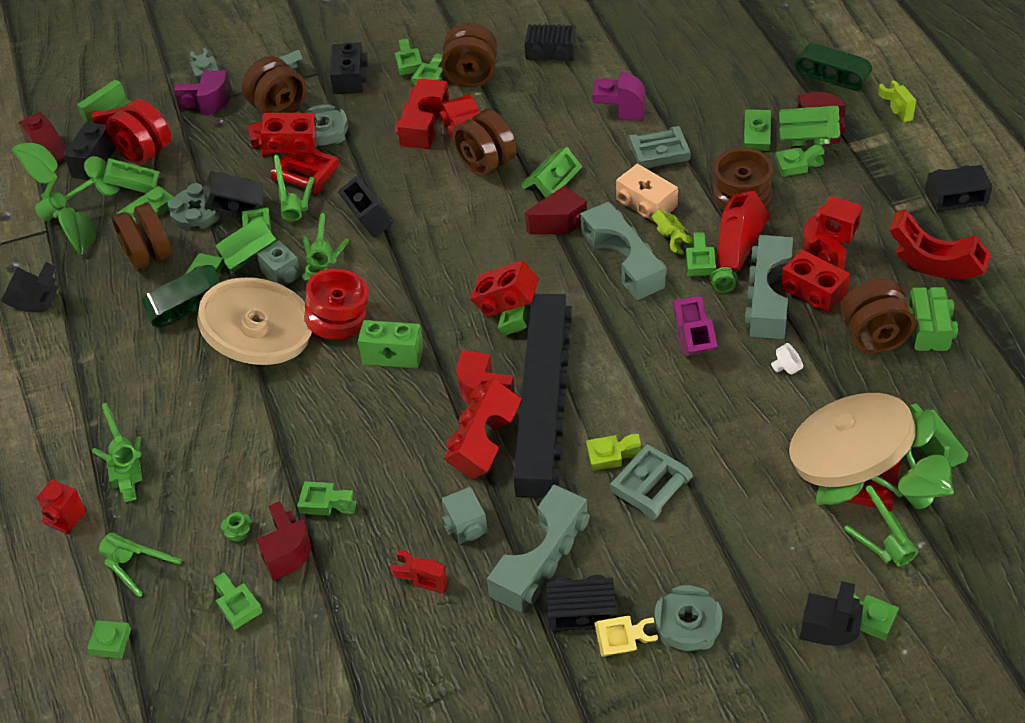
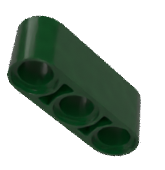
M816 43L808 44L795 61V68L800 74L849 90H859L872 72V65L867 59Z
M204 265L149 292L142 298L141 302L151 325L156 328L164 327L199 310L201 299L205 293L222 281L213 265Z

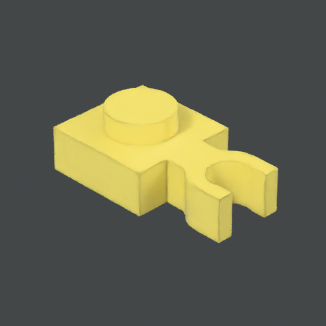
M630 616L595 622L601 657L637 650L635 640L642 643L657 641V635L647 636L643 632L644 625L654 623V617L644 619L633 626Z

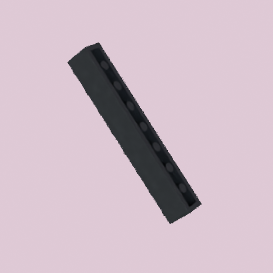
M534 294L531 302L513 478L515 497L544 498L553 485L559 486L560 467H555L556 461H561L562 442H557V437L563 436L564 419L559 418V412L565 413V394H561V389H567V372L563 371V367H568L569 349H564L565 345H570V327H566V323H572V306H567L566 294Z

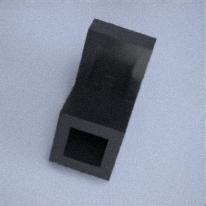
M45 262L39 276L17 267L0 302L25 312L40 313L47 310L59 287L55 285L56 278L52 277L56 266Z
M841 581L836 599L809 593L799 639L825 645H844L856 640L860 633L864 605L859 604L860 599L853 598L855 584Z

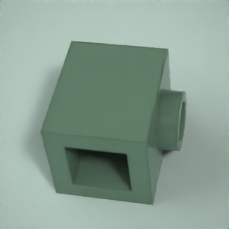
M278 240L256 253L261 273L270 281L287 286L302 277L297 256L281 241Z
M471 487L441 498L444 517H442L444 528L448 535L454 534L458 544L474 541L488 533L486 514Z

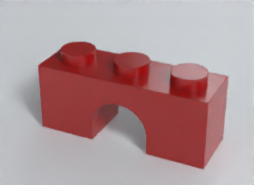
M419 78L415 88H411L410 99L407 104H404L402 117L400 120H397L395 126V133L399 135L400 146L430 149L436 134L434 116H439V112L442 111L441 103L450 101L447 81Z
M494 378L483 385L478 384L473 389L470 395L472 401L458 419L460 426L446 444L448 451L443 460L472 480L488 473L499 449L486 436L485 424L496 431L511 423L522 400L521 397Z

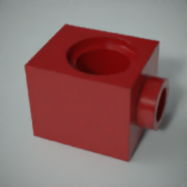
M830 196L825 206L820 205L815 219L819 222L817 234L850 244L860 226L863 205Z

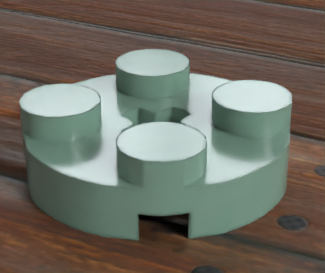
M318 105L306 110V113H315L317 129L315 147L318 145L341 143L345 140L348 121L346 113L342 109H340V112L335 110L332 105Z
M199 183L189 185L186 190L178 193L168 201L172 222L183 230H191V227L199 226L200 229L207 228L216 223L222 214L215 210L205 209V187H202Z
M684 585L671 589L670 594L664 598L662 596L658 600L655 607L654 623L660 635V640L664 645L685 651L704 650L711 648L714 640L720 634L723 613L719 602H715L713 598L709 597L708 591L697 586ZM685 613H692V618L697 620L692 623H686L680 618L685 617Z

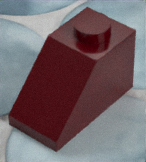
M41 111L18 122L26 143H36L45 147L54 156L58 165L65 162L64 153L66 147L52 123Z
M566 186L561 187L525 212L526 232L529 234H569L577 227H581L580 213L587 211V201Z

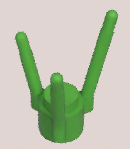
M275 155L274 162L279 185L281 217L286 221H297L301 219L302 211L308 210V200L313 187L314 177L309 178L302 200L296 194H286L279 156Z
M324 213L320 215L316 242L310 246L308 237H303L306 263H311L317 268L326 267L329 263H336L338 255L349 243L348 239H344L335 251L332 252L331 245L323 240L326 217Z
M103 403L102 408L114 440L108 447L110 455L97 448H93L92 452L107 461L110 467L115 464L121 467L128 466L135 461V458L141 457V437L137 436L135 438L134 445L128 438L121 437L108 404Z
M867 486V492L893 532L883 542L885 550L849 525H846L844 530L879 555L886 565L893 561L896 566H903L915 558L918 554V549L907 537L893 512H888L873 487Z
M116 533L106 535L99 547L100 554L106 557L104 564L113 569L137 597H142V591L118 565L119 563L128 562L133 552L137 554L144 553L177 565L182 564V560L137 544Z

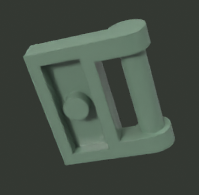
M679 126L670 127V130L637 136V134L628 135L629 148L633 151L637 164L646 169L691 159L690 149Z
M647 444L612 481L610 492L640 509L647 518L655 520L662 513L661 508L682 484L686 485L692 479L693 473L685 465ZM667 472L673 475L653 499L646 496Z

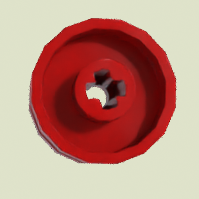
M134 99L123 108V111H118L106 121V130L114 146L124 157L135 164L143 165L155 155V152L161 151L171 143L172 135L166 121L151 104L142 99Z
M331 268L321 270L312 275L306 283L304 322L308 329L318 336L336 340L351 338L361 331L363 320H366L369 291L365 280L356 273L345 269Z

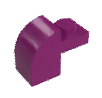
M227 70L203 71L200 83L175 84L174 88L179 109H200L202 115L215 113L225 107L232 91Z
M620 72L619 80L608 78L595 79L592 103L618 104V120L643 121L646 105L645 87L636 76L626 72Z
M702 296L673 300L672 306L678 330L676 336L682 354L689 356L715 351L718 345L713 321L706 317Z

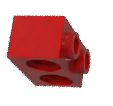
M263 113L261 126L263 153H315L317 136L315 113Z
M802 249L782 269L781 289L810 303L816 308L830 313L847 295L850 273Z
M524 260L480 274L470 300L486 317L512 310L532 302L539 278Z

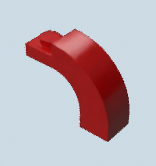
M906 208L896 212L889 231L892 237L899 242L896 255L907 265L921 273L950 280L968 279L985 274L991 253L977 235L957 241L939 240L923 231Z

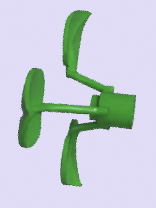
M36 143L16 145L11 151L16 154L26 171L36 181L48 183L45 192L40 195L42 200L35 205L37 215L45 221L59 217L60 224L78 255L83 254L94 243L97 237L96 228L86 214L83 212L75 213L73 208L65 207L68 199L93 183L102 195L111 196L119 191L120 186L102 182L107 162L96 156L89 157L84 163V169L91 179L63 196L58 192L50 193L57 179L54 171L58 168L57 161L51 152Z
M929 409L912 414L916 424V435L912 446L905 454L911 469L899 478L898 487L879 476L872 478L873 481L893 491L898 498L905 496L915 509L926 508L933 502L935 497L954 494L951 481V465L946 457L942 455L928 456L916 464L911 453L912 447L925 445L934 434L936 419L934 413ZM864 482L842 487L819 486L816 503L820 506L823 504L833 505L846 502L859 493Z

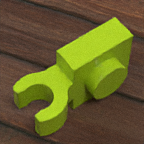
M894 80L891 81L890 89L884 87L883 84H879L878 94L883 99L891 100L890 105L893 113L897 114L903 123L913 120L916 99L904 85L899 86L898 82Z
M657 209L652 215V218L658 225L657 230L666 238H671L670 248L673 252L683 255L684 251L681 249V243L684 241L692 244V237L687 235L688 231L675 215Z
M630 434L620 442L617 441L616 435L586 440L592 472L622 467V459L635 458L641 451L639 434Z

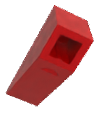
M755 190L732 195L722 212L716 270L721 267H728L733 272L739 271L771 216Z

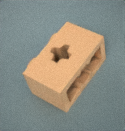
M636 164L616 180V200L622 205L638 212L642 217L656 223L652 215L657 209L671 213L678 207V187L643 166Z

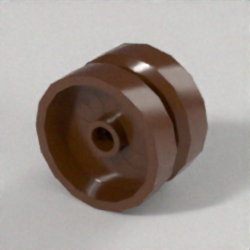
M462 23L454 26L447 33L443 45L441 66L446 78L462 87H478L487 83L492 78L496 66L497 40L493 33L486 27L475 23Z
M275 56L263 57L256 61L247 70L241 88L243 97L254 108L258 109L261 114L296 113L303 104L307 91L306 82L303 77L290 68L282 59Z
M485 109L473 116L471 120L468 119L453 129V143L459 157L466 167L477 176L483 177L496 170L498 165L501 166L516 156L517 148L513 133L504 119L493 110Z
M734 148L719 155L714 162L712 199L716 206L724 211L732 195L755 190L765 207H767L771 200L773 163L767 155L751 148Z
M149 202L134 208L135 221L125 211L111 217L118 241L136 271L150 266L151 259L148 250L157 261H162L173 255L164 228Z
M876 279L860 284L847 293L841 302L840 313L857 349L864 353H882L899 347L915 331L917 321L907 303L900 285L892 280Z

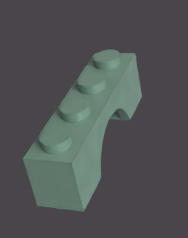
M610 202L580 213L581 233L594 249H613L627 257L622 263V284L635 300L665 288L667 268L664 262L656 258L649 244L644 243L639 238L636 229L628 225L622 213L616 210Z
M759 235L758 246L752 247L751 262L756 263V266H750L749 283H754V286H748L747 303H751L752 307H746L745 324L750 325V337L785 338L788 298L774 292L770 285L782 279V269L792 259L793 237Z
M556 485L552 486L538 506L539 526L546 533L544 541L531 552L521 555H503L487 578L489 597L521 613L525 611L529 603L533 604L538 599L542 584L546 578L551 579L553 577L559 559L563 554L567 555L570 552L574 543V537L579 531H584L590 519V514H588L587 499Z

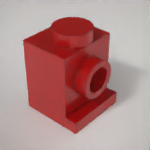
M53 479L36 497L42 508L41 513L44 516L41 520L42 523L65 534H68L86 513L77 490Z

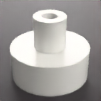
M789 343L776 349L778 359L771 363L775 372L778 373L785 369L792 375L803 368L800 356Z

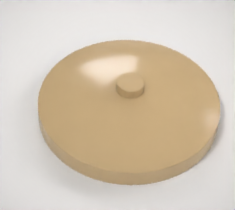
M235 278L223 281L210 288L202 297L199 305L197 321L204 339L221 354L243 363L271 365L293 359L307 347L312 331L308 329L304 322V300L289 288L269 280Z
M862 393L848 396L820 408L799 426L790 443V458L797 473L804 480L812 484L824 487H842L858 484L882 474L905 456L915 439L916 424L909 407L897 397L883 393Z

